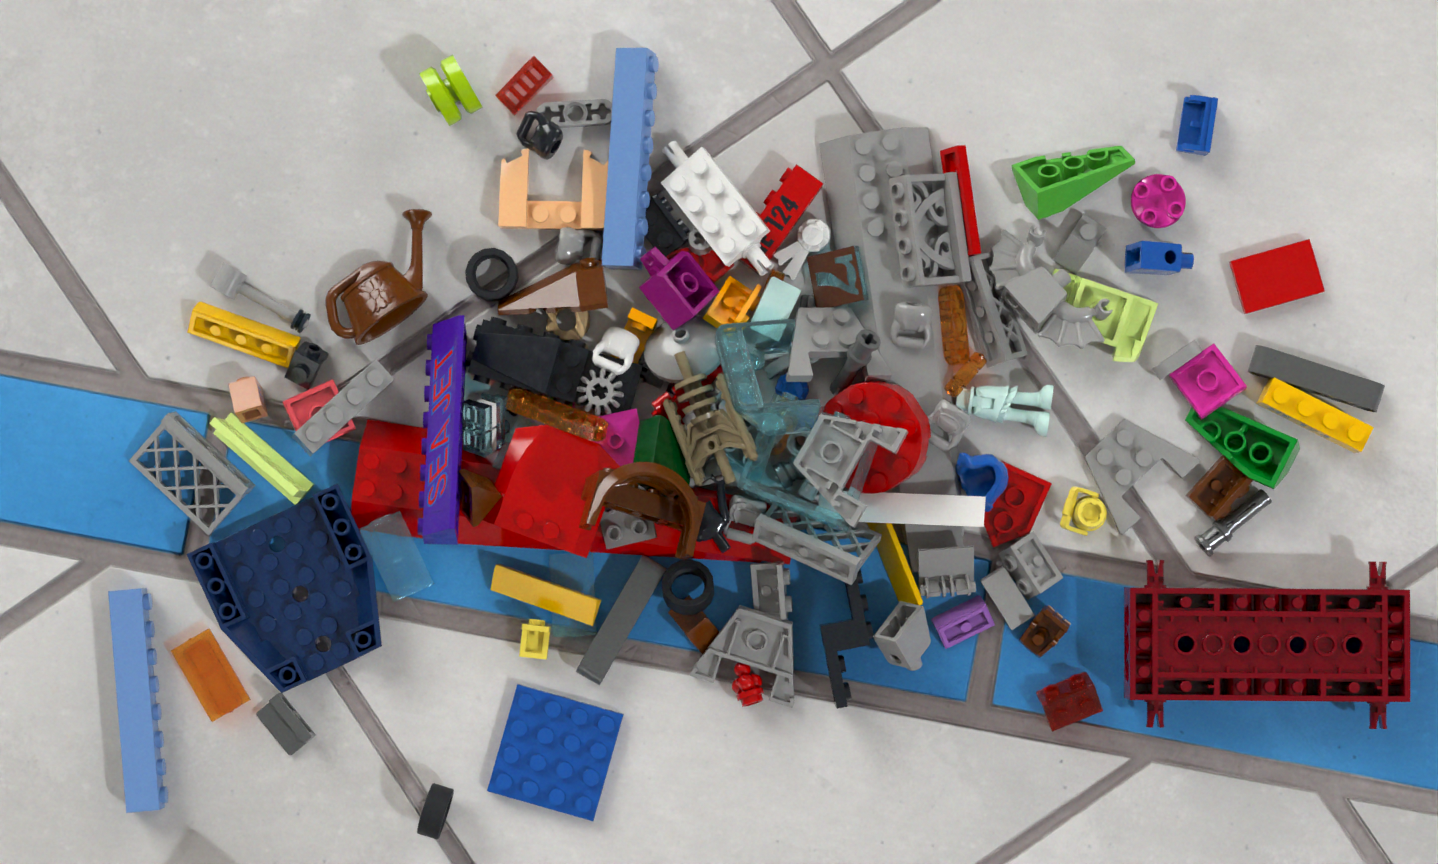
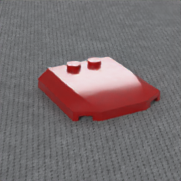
M539 425L515 428L494 485L502 497L484 517L483 521L587 558L606 507L602 506L595 526L591 527V530L579 528L586 502L581 500L586 478L599 470H603V468L615 470L620 465L600 444L552 426Z

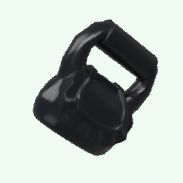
M536 111L525 113L516 133L523 146L535 151L538 156L546 160L554 156L563 140V132L554 122H549L545 116ZM536 119L539 124L536 126L535 133L529 141L526 137Z

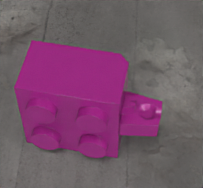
M654 247L640 258L650 277L639 288L673 331L693 318L719 292L718 288L689 252L681 251L668 260Z

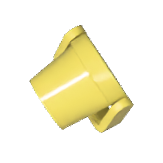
M1071 487L1062 511L1061 528L1085 536L1088 535L1087 531L1099 529L1104 524L1107 515L1105 505L1098 499L1099 493L1080 487ZM1078 492L1090 495L1081 497L1076 501ZM1071 519L1077 528L1069 526Z

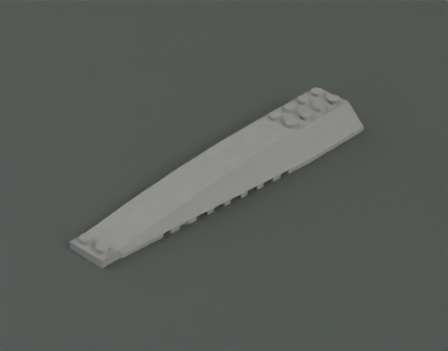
M901 127L847 135L819 143L835 250L854 246L864 300L848 303V307L852 309L864 329L875 332L880 338L881 344L877 350L892 373L890 380L883 382L897 384L914 395L926 416H929L934 412L936 405L943 399L955 404L948 290L946 285L903 288L892 202L889 193V179L901 175L934 174L928 128ZM932 183L924 184L928 194L933 192ZM912 185V192L917 193L921 197L919 190ZM926 212L921 219L918 232L923 240L932 248L934 240L939 235L938 226L929 218ZM852 254L837 257L838 263H843L847 267L849 286L843 282L845 291L859 294L858 289L855 288V268L849 262L853 260ZM929 263L927 268L923 269L924 277L929 274L931 263ZM938 267L936 277H944V270ZM898 303H921L932 308V319L930 321L932 329L931 339L926 347L922 349L897 347L892 342L890 331L895 319V307ZM900 329L897 336L924 339L923 332L903 331ZM936 424L930 425L931 431L949 443L951 442L952 435H949L939 426H936ZM929 442L926 454L927 459L919 472L892 489V493L961 496V483L956 472L959 456L958 444L949 451H942ZM900 524L904 543L908 547L911 572L919 571L918 549L964 546L962 538L964 526Z

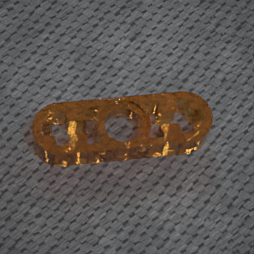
M958 285L942 287L939 290L938 301L944 357L951 366L966 364L969 360L970 352L963 291Z

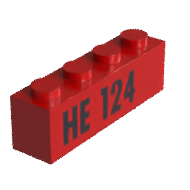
M797 164L793 170L788 167L779 180L783 184L778 191L775 192L772 189L763 202L767 205L761 214L756 212L770 230L760 241V249L769 260H771L823 187L821 181ZM742 257L738 259V261L758 274V271L747 258L744 259Z

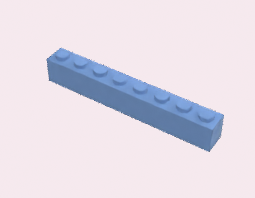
M616 48L602 266L611 270H642L640 258L646 253L644 235L648 232V222L645 216L646 208L649 207L650 203L647 186L652 175L649 156L653 151L651 127L655 124L653 99H656L657 87L654 80L655 72L658 71L659 67L656 53L648 48Z
M147 588L108 591L126 813L161 810L165 808V803H168L167 786H163L162 775L166 774V762L164 758L161 759L160 748L164 746L163 732L159 731L158 720H161L162 712L160 703L156 704V692H159L158 676H154L153 665L157 664V653L151 644V637L155 635L154 623L149 620V610H152V596L150 593H147Z

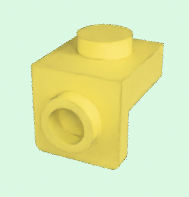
M529 619L528 624L523 623L521 627L522 636L519 657L547 660L551 626H545V620Z

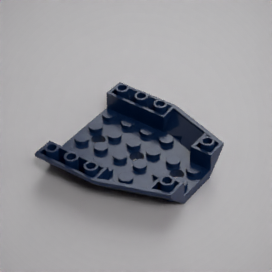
M338 484L312 495V498L218 542H211L187 554L221 630L281 693L313 680L382 646L373 558ZM276 536H280L285 540V547L280 552H275L271 548V540ZM298 586H304L308 590V597L303 602H299L294 598V590ZM320 636H327L331 640V648L326 652L320 651L317 647V640Z

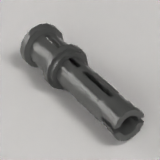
M864 329L857 334L856 343L851 345L847 351L848 359L830 385V391L833 395L837 388H840L837 394L848 388L861 367L868 365L871 361L872 352L876 351L881 344L880 338L875 332Z
M1260 489L1222 521L1215 520L1212 523L1213 526L1201 536L1196 535L1194 537L1196 543L1208 556L1213 555L1214 549L1224 541L1229 542L1233 537V532L1268 504H1271L1272 500L1264 490Z

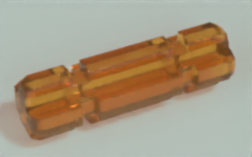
M974 352L968 359L969 362L966 361L953 376L954 380L950 379L945 385L944 389L949 396L957 397L963 391L962 387L965 388L979 372L977 369L981 370L987 360L982 353Z

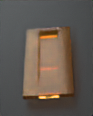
M210 628L193 638H189L188 641L171 650L211 722L229 712H233L234 709L251 700Z

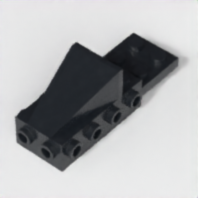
M492 316L490 321L483 319L482 325L477 324L473 340L477 341L474 351H469L465 364L466 367H469L468 373L474 375V381L489 384L490 380L500 383L499 388L515 392L517 387L527 390V396L541 400L543 395L552 397V403L568 407L569 403L586 406L590 402L588 400L584 403H579L578 398L585 396L586 393L578 392L577 387H587L581 381V377L584 376L591 381L590 370H594L597 378H599L601 368L593 363V351L585 348L586 343L570 339L568 344L559 339L560 336L549 332H544L543 336L533 334V328L520 324L517 325V328L506 326V320ZM601 353L599 354V356L604 357L622 366L624 365V360L618 359ZM632 363L626 372L616 375L615 379L611 382V384L621 381L623 386L614 390L624 393L623 398L614 397V400L620 404L619 408L614 407L612 403L608 404L611 414L631 410L643 365ZM606 371L605 379L609 377L611 372ZM597 385L595 387L596 391H593V396L604 399L606 397L604 393H608V389ZM604 406L601 407L602 412H605Z

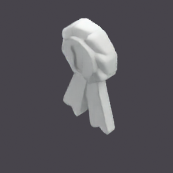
M808 219L798 228L797 242L774 254V257L778 258L779 266L784 265L793 258L784 269L783 274L789 275L791 280H795L809 252H821L830 243L831 230L822 220Z

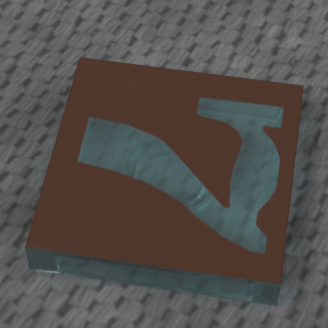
M850 246L807 257L816 308H835L868 300L859 246Z

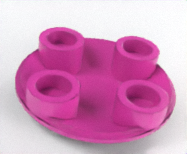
M1154 174L1147 176L1136 184L1131 194V208L1135 217L1141 223L1151 228L1171 226L1182 216L1186 205V197L1181 185L1170 175Z

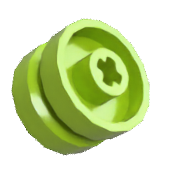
M453 54L440 62V67L447 78L442 80L433 67H429L419 73L427 87L426 92L436 110L438 112L441 111L449 126L462 119V114L456 102L460 101L466 112L470 114L483 108Z

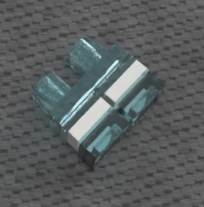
M482 393L481 399L477 401L468 399L462 402L464 451L486 457L505 445V435L510 433V423L505 419V411L510 408L509 397L500 394L492 396Z

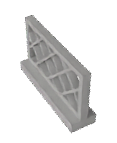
M176 411L167 413L160 421L159 427L138 449L129 462L204 532L211 535L244 496L249 494L256 485ZM164 430L173 436V447L160 448L159 436ZM188 450L193 455V466H180L179 451ZM160 451L174 452V467H161ZM145 452H155L156 467L147 468L139 459ZM198 461H200L204 466H199ZM199 469H208L213 474V485H200ZM175 470L176 486H166L162 482L161 471ZM180 470H194V485L181 486ZM214 488L215 504H201L200 489ZM219 488H229L236 495L230 503L220 504ZM181 489H195L196 505H187L182 501ZM220 507H226L222 512H220ZM201 508H215L216 519L210 526L202 519Z
M783 490L764 515L760 514L756 519L752 540L852 585L856 580L858 571L880 542L882 534L860 524L853 528L846 521H809L807 515L817 516L818 506ZM787 502L796 508L785 510L782 504ZM800 516L802 522L791 523L788 518ZM782 518L784 524L775 519ZM831 526H840L845 531L834 532ZM825 527L827 533L816 534L813 529ZM806 529L808 534H805L799 530ZM856 537H864L871 541L859 543ZM849 538L852 543L840 545L838 540ZM830 540H831L833 546L830 545V544H828V543H825V542H823V541H830ZM849 552H856L858 557L850 554Z

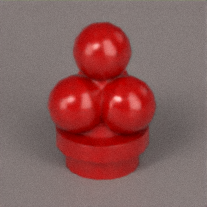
M738 662L734 667V672L739 678L735 679L732 683L733 691L738 694L736 695L737 700L741 701L742 707L762 702V694L764 692L763 688H760L762 685L761 677L758 674H750L751 667Z

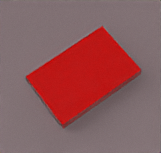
M1310 239L1229 262L1244 314L1325 292Z

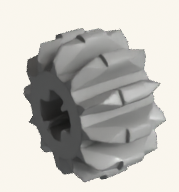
M602 368L600 370L599 378H597L594 370H590L591 381L584 376L581 377V381L587 387H577L578 392L586 393L585 396L578 398L579 403H584L589 400L590 402L585 406V411L589 412L595 405L596 416L600 415L601 407L603 406L605 412L611 414L608 404L612 403L614 407L619 408L620 404L614 400V397L623 398L624 393L617 392L614 389L620 388L623 384L621 381L611 384L616 377L614 372L605 379V369ZM597 385L608 389V393H604L606 395L604 399L593 396V391H596L595 387Z

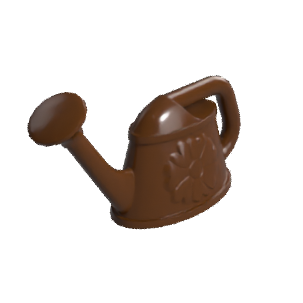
M409 209L402 213V216L409 221L412 229L411 263L404 275L394 267L392 262L372 261L360 266L328 291L325 298L326 312L331 330L337 336L344 339L354 338L356 345L368 343L399 325L426 301L428 294L422 291V230L425 222L432 217V212L424 209ZM342 294L340 298L344 302L352 328H346L340 324L336 305L337 297Z

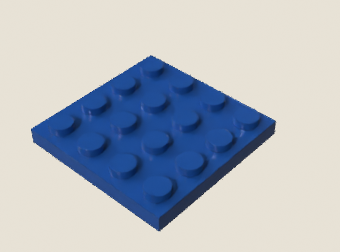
M517 684L487 791L594 821L624 714Z

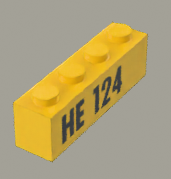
M1275 377L1268 379L1256 403L1353 453L1362 452L1374 428Z

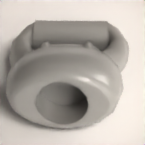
M570 227L561 228L555 250L556 262L564 265L580 263L583 257L586 237H592L589 258L592 257L600 260L603 243L601 236L593 230H576Z
M898 303L895 307V319L890 331L892 342L897 347L913 349L926 347L931 339L932 329L930 321L932 319V308L921 303ZM900 329L903 331L923 332L924 339L897 336Z
M946 399L941 400L936 405L934 412L927 417L930 425L936 424V426H939L949 435H952V440L949 443L931 431L929 442L942 451L951 450L959 443L963 431L970 424L971 416Z
M733 495L729 502L728 510L730 521L723 530L725 537L749 545L755 543L752 540L753 534L729 528V524L731 521H735V523L739 522L755 528L756 519L760 514L764 515L766 513L767 507L765 502L742 495Z

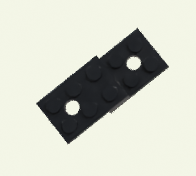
M861 568L852 585L845 583L851 619L819 625L834 704L837 709L848 707L847 700L852 699L849 683L843 682L841 674L846 672L844 656L838 655L837 651L870 645L869 639L874 638L872 624L870 621L866 622L864 611H869L866 594L860 595L858 585L863 583Z

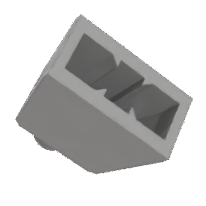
M900 601L873 636L890 664L905 667L910 671L918 670L922 666L920 657L931 642L923 606Z

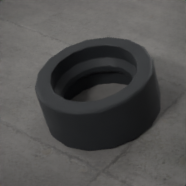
M486 248L475 253L468 261L465 270L466 282L471 291L479 298L487 301H498L509 296L516 288L519 278L518 268L512 257L505 251L496 248ZM494 258L505 264L508 270V278L502 288L489 291L478 284L476 271L481 262Z
M692 559L680 560L672 564L665 571L662 578V593L667 606L674 612L683 615H694L704 611L711 604L714 596L713 576L709 568L701 562ZM688 574L700 577L704 583V591L699 597L693 600H682L674 596L672 584L676 578Z
M435 783L431 785L422 809L417 834L436 840L439 839L450 809L454 789Z

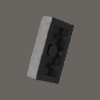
M655 194L651 197L649 207L646 208L645 219L648 222V232L644 236L653 248L656 247L666 257L688 242L686 234L690 230L681 218L676 221L670 212L674 209L665 197L659 199Z

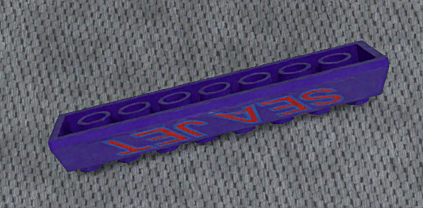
M458 315L433 324L432 334H427V350H431V360H426L425 373L426 376H430V386H425L424 402H429L428 412H423V428H428L427 438H422V455H426V465H421L420 481H425V491L419 492V508H424L423 518H418V535H422L424 544L458 545L460 507L458 471L461 470L462 402H464L467 352V330L464 315Z

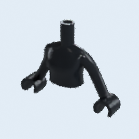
M711 474L712 480L716 483L719 512L714 508L711 500L706 502L696 541L702 542L713 539L721 553H724L731 548L722 534V531L730 521L724 484L726 483L724 479L721 481L716 480L715 476Z

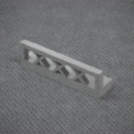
M992 251L969 257L972 281L960 283L987 368L1028 355L1014 311L1002 298L1004 288L996 290L998 299L993 297L991 289L996 286L995 277L991 271L988 274L984 270L981 261L986 259L990 267L994 258ZM1001 313L1005 315L1007 321L1006 326L1001 322ZM1009 339L1014 342L1016 353L1011 352L1008 343Z

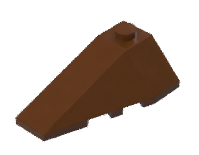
M584 258L580 260V263L572 264L498 301V315L531 314L537 308H542L547 313H556L562 307H571V312L608 308L607 287L602 259Z

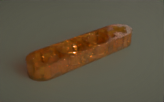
M512 389L508 392L506 408L514 413L591 441H603L606 438L608 422L601 417L523 389Z

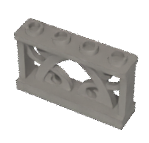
M957 172L901 175L889 179V193L892 202L903 288L947 286L972 281ZM932 183L933 192L928 194L924 184ZM912 185L919 190L921 197L917 193L912 192ZM926 212L929 218L938 226L939 235L934 240L932 248L923 240L918 232L919 224ZM929 263H931L930 272L924 277L923 269L927 268ZM938 267L944 270V277H936Z

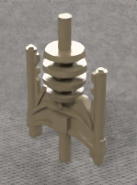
M685 351L679 352L674 356L684 380L675 384V391L684 389L685 394L679 396L678 401L679 403L689 401L690 406L684 408L683 412L685 415L694 413L696 418L690 420L691 423L687 424L686 430L685 425L681 424V415L677 414L678 408L676 403L665 399L663 406L686 460L685 464L690 477L693 478L695 485H698V487L703 485L705 475L702 467L708 458L714 454L726 485L737 480L725 449L729 447L741 448L746 459L749 458L750 461H756L758 458L757 448L751 433L747 430L726 375L719 373L717 376L718 381L715 382L717 389H720L722 392L720 395L721 399H724L726 402L724 405L726 411L724 409L712 411L710 406L717 403L718 400L716 396L708 399L706 397L707 393L714 390L712 384L702 386L701 382L708 378L707 375L702 373L694 376Z

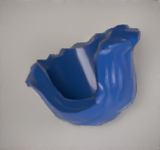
M959 453L956 472L959 475L958 480L961 483L962 489L966 491L967 496L986 497L985 512L991 511L996 499L1004 492L1008 485L1009 477L1006 466L993 454L970 456L967 453Z

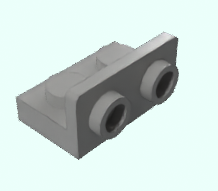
M1034 531L998 553L1002 565L1010 572L1017 588L1026 599L1039 595L1063 578Z

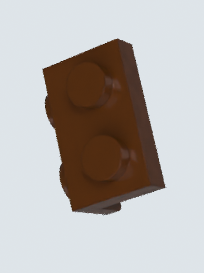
M1222 455L1185 496L1208 518L1213 520L1222 519L1232 509L1230 505L1249 491V485L1253 480L1247 478Z

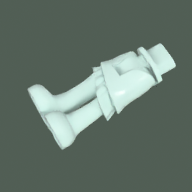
M1009 385L1003 387L980 386L976 387V389L975 386H971V389L958 388L956 406L964 411H968L967 414L969 415L972 413L979 418L995 423L996 421L1003 423V420L1030 424L1035 427L1038 435L1047 437L1050 412L1011 408L1010 405L1021 404L1050 410L1054 386L1045 385L1039 392L1033 393L1017 392L1018 386L1009 388Z

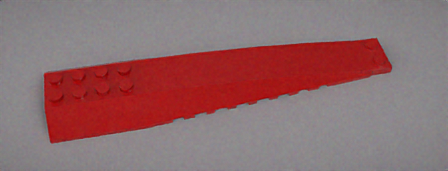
M367 420L359 448L351 503V513L359 529L423 538L422 535H418V518H423L424 508H419V492L425 491V481H420L421 465H426V455H422V438H427L428 428ZM469 434V445L477 448V435ZM481 437V445L492 448V439ZM462 440L461 469L489 478L495 485L510 443L496 440V450L490 452L491 454L486 457L464 451ZM700 487L691 488L694 494L699 497L698 501L706 503L711 500L714 508L719 512L717 491ZM725 493L726 504L729 510V502L733 495ZM765 503L768 510L771 506ZM459 507L458 544L562 550L483 520L478 526L473 527ZM797 516L788 518L791 523H795ZM782 518L775 519L784 524ZM731 521L729 524V528L751 534L754 532V527H749V525L739 522L735 523V521ZM654 523L657 538L606 549L601 524H599L590 552L675 557L681 532L677 529ZM726 537L725 539L731 546L726 552L721 553L713 539L702 542L696 541L694 554L691 557L692 559L756 563L761 561H784V564L789 565L791 560L790 557L755 542L749 545Z

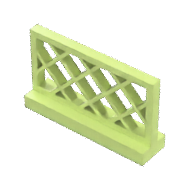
M230 413L225 420L214 417L209 423L216 429L213 432L214 435L294 505L299 504L315 485L245 423H241L235 414Z

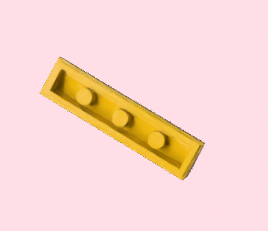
M198 302L192 309L187 333L286 368L289 367L301 341L299 336L203 302Z
M867 522L869 529L882 534L881 540L876 547L898 601L922 605L923 600L892 523Z
M502 564L495 565L490 590L593 626L601 599Z

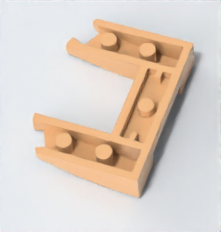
M529 149L521 150L522 156L508 163L505 158L501 160L498 223L500 229L560 230L563 227H570L576 230L604 231L608 160L603 165L590 158L592 152L583 150L582 202L528 201Z

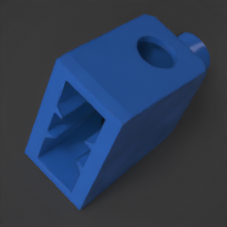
M1139 241L1126 246L1124 273L1172 275L1179 273L1181 269H1192L1194 255L1193 253L1182 252L1181 244Z

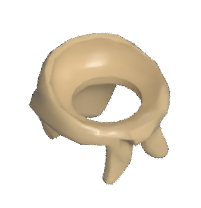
M562 307L556 313H547L546 311L548 316L546 332L552 331L553 334L560 336L559 339L581 340L590 328L591 321L588 311L575 312V327L568 331L560 329L556 320L560 311L571 309V307Z

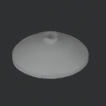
M695 315L674 331L667 322H664L652 332L646 342L644 349L646 364L649 370L659 379L670 383H679L684 379L674 355L685 351L694 376L702 373L709 375L720 365L725 356L726 339L724 333L702 319V316Z

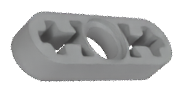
M606 99L545 102L536 110V112L545 114L546 109L549 108L552 113H560L559 107H564L563 116L565 122H560V116L551 118V122L557 124L559 128L604 126L611 123L612 103ZM592 105L591 111H599L600 106L605 105L606 110H611V113L606 114V119H601L600 115L593 114L591 115L593 120L587 121L588 111L586 106ZM580 107L584 112L582 119L579 121L570 120L568 118L570 108Z

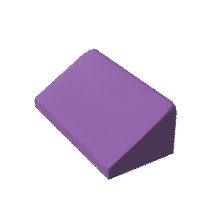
M980 595L931 619L945 649L995 625Z

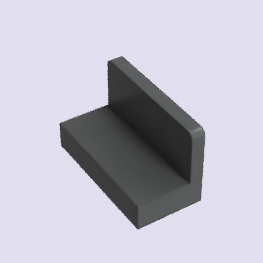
M282 693L276 694L269 700L268 704L256 713L257 717L288 755H293L316 736Z

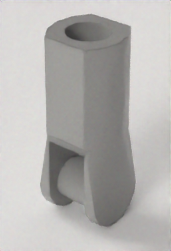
M807 478L798 491V494L803 499L813 501L818 493V490Z

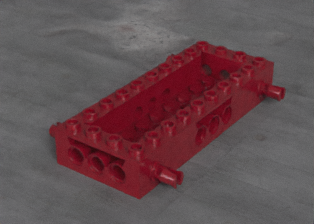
M1146 560L1147 585H1144V587H1124V698L1147 702L1146 727L1153 728L1155 715L1157 727H1164V702L1166 700L1367 702L1370 706L1369 729H1377L1378 721L1381 729H1387L1386 707L1389 702H1410V590L1389 589V587H1386L1387 562H1379L1377 571L1376 562L1368 561L1369 586H1366V589L1166 588V585H1164V560H1157L1156 572L1153 560ZM1183 636L1190 637L1193 642V646L1188 652H1182L1178 648V641ZM1240 636L1245 637L1249 644L1247 650L1242 653L1237 652L1234 648V641ZM1294 637H1300L1304 641V648L1299 653H1294L1290 648V642ZM1351 637L1357 638L1360 642V648L1356 653H1350L1346 649V642Z

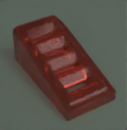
M533 56L495 96L515 116L554 77ZM533 68L542 76L540 80L530 72ZM524 76L534 84L532 88L522 80ZM517 83L526 91L527 94L524 97L514 88ZM509 91L519 100L516 105L506 95Z

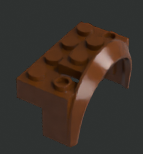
M634 462L623 465L615 470L603 468V470H599L586 478L581 500L586 502L579 528L591 530V527L595 526L602 506L680 530L681 534L675 558L686 560L693 557L706 503L698 501L699 497L694 494L689 484L679 474L660 464ZM637 483L646 484L656 489L641 490L638 489L639 485Z

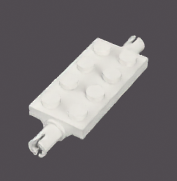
M676 141L670 142L668 145L671 149L665 146L662 152L676 169L661 184L726 266L729 267L736 260L743 257L750 261L760 276L767 274L768 271L765 268L771 270L774 264L760 249V241L770 232L769 228L705 148L701 147L688 158Z

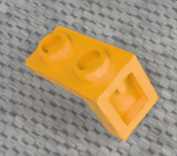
M632 307L624 329L636 335L640 341L639 348L634 353L632 362L638 364L644 352L646 342L658 321L656 318Z

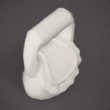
M615 326L609 327L604 332L602 341L593 350L592 361L595 366L603 368L608 372H614L616 375L623 374L630 368L640 341L636 335L625 329ZM605 351L607 354L619 357V359L624 360V365L622 366L601 357L599 354Z

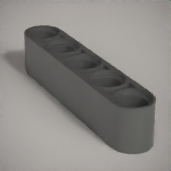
M1256 345L1248 369L1249 373L1266 379L1275 377L1297 389L1370 412H1377L1385 387L1381 383L1261 345Z
M642 555L576 670L577 673L598 685L601 684L667 569L666 567Z

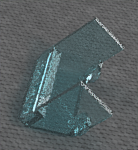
M781 319L723 324L717 328L714 341L734 410L765 435L773 436L811 432L816 423L820 406L819 399L764 403L755 375L756 371L764 367V354L789 352L795 320Z

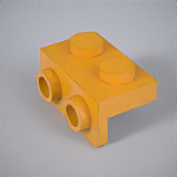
M729 276L702 319L729 337L736 328L741 331L750 318L746 315L748 309L753 312L761 299L758 293L762 286L757 284L752 291Z

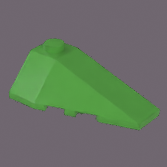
M1122 146L1091 149L1087 151L1086 155L1071 156V152L1062 153V158L1046 160L1045 156L1033 157L1013 164L1012 172L1025 206L1039 220L1062 212L1133 166L1135 159Z

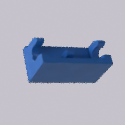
M1199 95L1184 97L1176 147L1177 152L1203 156L1210 153L1218 98Z

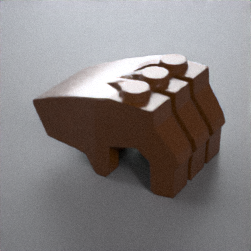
M1045 605L1033 618L1029 627L1019 639V642L1040 658L1052 647H1055L1061 637L1067 632L1071 623L1063 619V616L1058 612L1055 613V609L1050 605Z

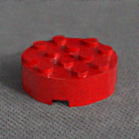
M865 381L851 385L828 400L820 413L858 422L903 428L908 431L897 454L874 442H869L845 485L846 488L852 491L874 494L893 489L918 473L927 459L926 454L929 439L931 438L928 417L914 395L900 385L883 381Z

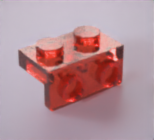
M1087 672L1074 674L1068 679L1056 684L1047 685L1036 692L1052 732L1103 711L1096 688Z

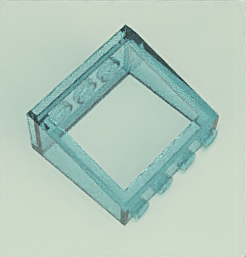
M783 392L782 396L774 393L754 442L758 458L754 462L750 461L749 458L747 459L737 487L747 495L847 533L850 525L840 514L760 483L784 413L814 424L820 414L850 419V417L836 411L834 415L823 412V406L810 401L808 405L797 402L799 399L797 396L787 392ZM869 442L862 454L847 495L858 501L878 446L874 442Z

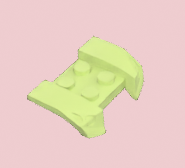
M1054 268L1052 275L1058 272L1059 269ZM1068 273L1071 277V282L1063 288L1067 292L1066 302L1077 308L1090 307L1091 309L1101 299H1108L1110 302L1107 306L1102 307V309L1105 311L1113 310L1111 314L1104 320H1099L1095 316L1092 317V320L1105 339L1103 343L1114 347L1112 353L1113 361L1135 362L1139 358L1158 303Z

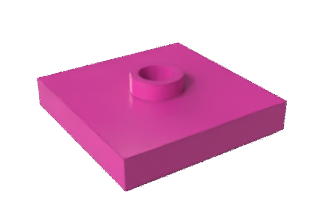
M1214 343L1169 374V378L1201 420L1247 389L1246 384Z
M637 408L582 420L587 440L600 444L620 467L633 463L640 423Z

